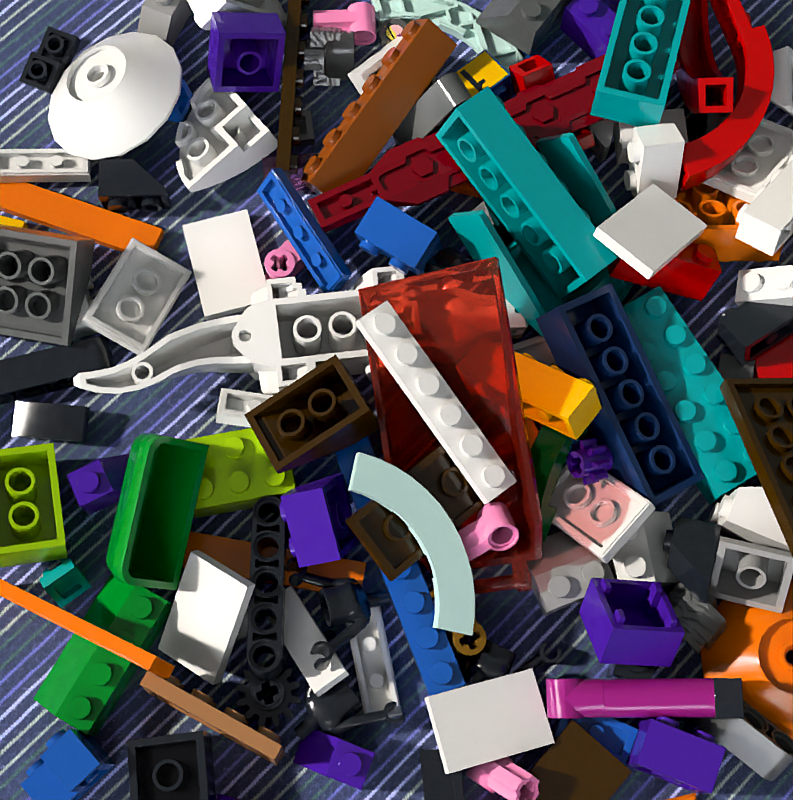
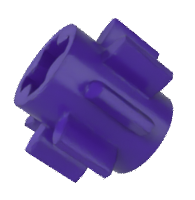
M596 438L581 440L580 443L571 446L573 451L568 454L567 466L573 477H583L584 485L597 483L599 480L609 477L606 471L612 468L613 457L606 445L597 446Z

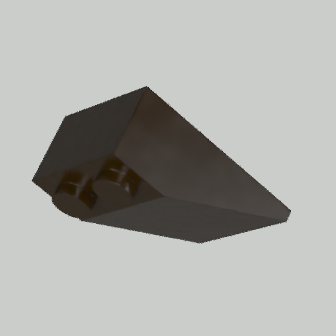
M336 354L245 414L247 421L278 474L350 447L383 426L349 370Z

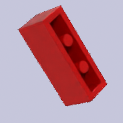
M695 243L688 245L649 280L618 255H616L618 258L607 265L610 277L654 289L660 286L665 292L699 301L703 300L722 272L715 249L705 244L698 245Z

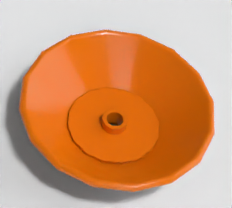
M792 578L782 614L722 600L717 606V611L726 619L727 628L714 641L710 650L703 647L700 652L703 678H742L743 700L793 739V664L789 663L786 659V653L788 651L793 652Z

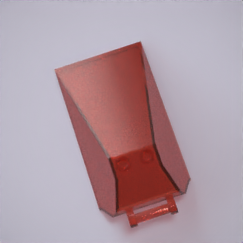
M487 258L358 289L362 317L388 300L517 481L489 503L501 502L508 507L519 532L518 541L507 550L496 551L490 549L469 561L471 569L512 563L513 574L473 580L475 595L517 589L518 592L530 591L532 589V579L527 567V561L542 559V515L499 258ZM366 340L384 461L406 472L441 445V443ZM480 509L456 528V530L459 531L476 521ZM427 555L422 556L419 561L432 573Z

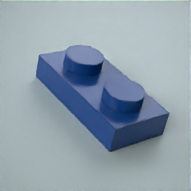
M613 718L559 719L554 732L555 736H558L573 719L626 765L639 729Z

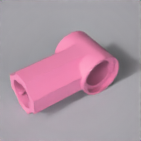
M356 2L344 10H313V27H337L348 32L354 31V45H370L377 38L376 9L370 3Z
M491 502L484 505L478 512L476 521L457 531L469 561L490 549L496 551L507 550L514 546L519 539V532L509 509L501 502Z
M509 757L470 767L465 773L466 776L490 793L496 792L507 800H536L539 795V780L522 767L515 765L514 761Z

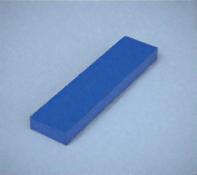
M272 168L258 188V194L323 293L338 292L351 277L352 273L282 168Z

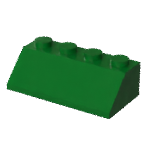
M111 573L83 620L148 652L168 620L172 604L144 587L132 586L118 581ZM73 634L33 699L54 716L84 734L97 736L139 666Z

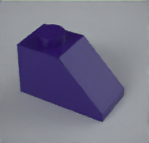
M129 454L98 459L66 475L79 506L89 515L119 501Z
M314 730L303 741L301 740L293 763L362 790L376 753Z

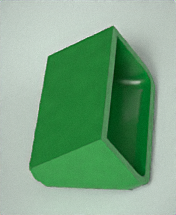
M142 433L135 438L129 454L106 556L107 566L118 581L132 586L177 590L209 445L153 433Z

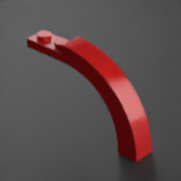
M690 0L677 54L681 67L675 72L680 94L686 107L693 113L733 112L734 77H724L716 65L709 32L708 0Z
M709 0L734 58L737 71V93L733 112L717 128L694 141L685 143L678 184L681 191L696 186L725 169L747 145L762 121L770 103L774 84V57L771 42L765 25L752 28L751 17L748 12H745L740 0Z

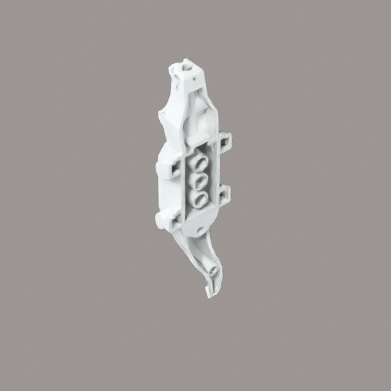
M391 266L370 269L357 279L354 290L312 295L306 294V289H302L301 282L296 283L295 277L265 280L266 287L260 288L252 294L251 306L242 315L200 322L173 332L126 362L111 368L78 373L73 377L74 386L95 393L119 394L141 390L176 377L194 373H249L254 379L260 381L263 394L275 395L336 354L351 375L366 374L373 384L385 385L394 383L396 380L355 323L387 300L428 358L442 363L456 362L466 352L471 350L481 337L490 341L507 337L513 339L521 338L529 324L520 313L515 312V308L502 295L479 294L457 285L453 287L447 283L409 287V281L404 278V274Z

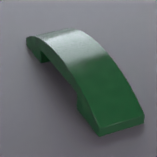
M545 425L539 431L526 459L519 482L515 506L517 529L542 542H545L557 508L551 506L549 502L574 440ZM589 425L579 436L578 440H584Z

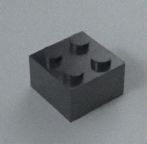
M202 730L127 740L130 800H216L211 733Z

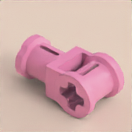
M288 240L278 249L269 252L264 262L266 280L295 277L305 267L304 262Z

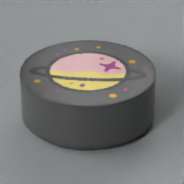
M401 19L385 21L379 30L381 46H386L396 37H402L401 32L407 23Z

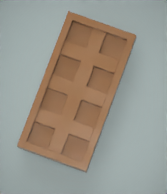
M150 671L146 672L140 685L151 696L272 764L279 765L285 754L283 746L280 745L279 735L261 725L255 731L248 727L249 722L246 721L245 716L229 707H226L225 711L221 712L215 708L217 704L213 702L211 697L195 688L191 694L183 690L185 686L180 683L181 681L170 675L169 679H163Z

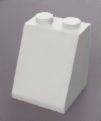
M738 487L729 496L725 494L721 502H716L713 506L708 521L721 525L719 538L722 536L790 552L763 487Z

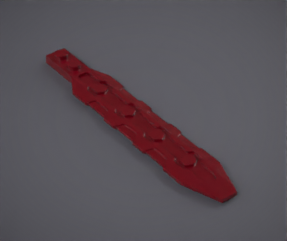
M606 54L577 66L575 71L543 85L537 84L517 93L516 97L503 102L507 112L516 123L523 127L528 140L536 150L538 149L536 142L540 138L570 132L575 133L605 119L592 116L590 112ZM677 58L673 74L681 67ZM435 132L424 138L417 137L388 150L370 173L307 201L314 218L324 233H327L365 216L377 196L393 206H419L448 193L450 188L469 179L435 136L437 133Z

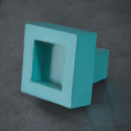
M70 558L60 559L62 564L52 571L48 568L45 569L43 577L39 579L44 590L61 608L92 587L88 578Z

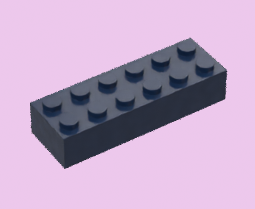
M612 283L562 304L536 319L558 367L566 374L577 379L585 378L589 380L597 389L596 393L602 409L591 421L588 430L591 437L596 438L597 446L606 445L611 451L613 465L608 471L611 476L649 500L654 506L705 478Z

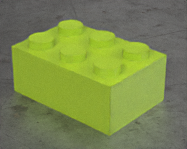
M252 428L186 439L187 441L209 445L194 511V519L250 509L254 507L257 500L265 496H274L281 500L280 496L297 487L294 468L278 474Z
M54 443L0 449V568L67 559Z

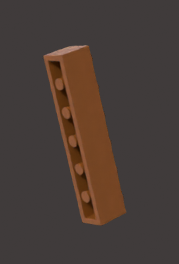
M429 18L412 20L405 26L401 32L402 40L396 48L392 47L387 51L381 60L383 66L376 75H371L362 86L364 92L357 102L353 101L342 114L344 120L337 129H332L324 138L322 143L324 145L323 149L317 156H312L303 168L305 173L300 181L316 194H323L365 174L456 48L457 44Z

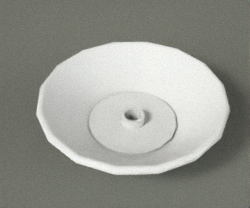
M129 32L107 37L83 51L63 72L51 94L48 122L55 142L72 156L100 160L121 156L148 141L168 120L181 94L183 69L175 49L157 35Z

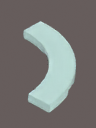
M371 0L372 5L376 9V19L379 28L389 19H401L408 24L412 20L429 18L443 32L460 39L477 54L486 50L509 73V66L524 60L518 48L476 23V19L481 14L480 11L460 1Z
M361 452L356 453L348 491L364 495L398 515L409 527L408 529L419 543L424 555H427L434 577L432 578L435 595L433 628L472 636L475 619L473 575L468 555L452 520L440 503L413 477L379 458Z

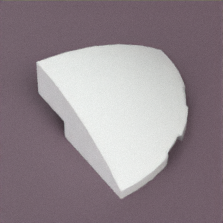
M208 77L190 100L192 110L187 120L179 122L175 143L180 148V160L176 161V166L182 182L192 193L224 182L249 169L273 152L278 146V141L235 92H214Z

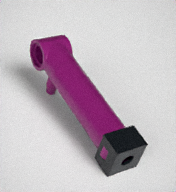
M742 678L546 679L547 718L668 717L744 719Z

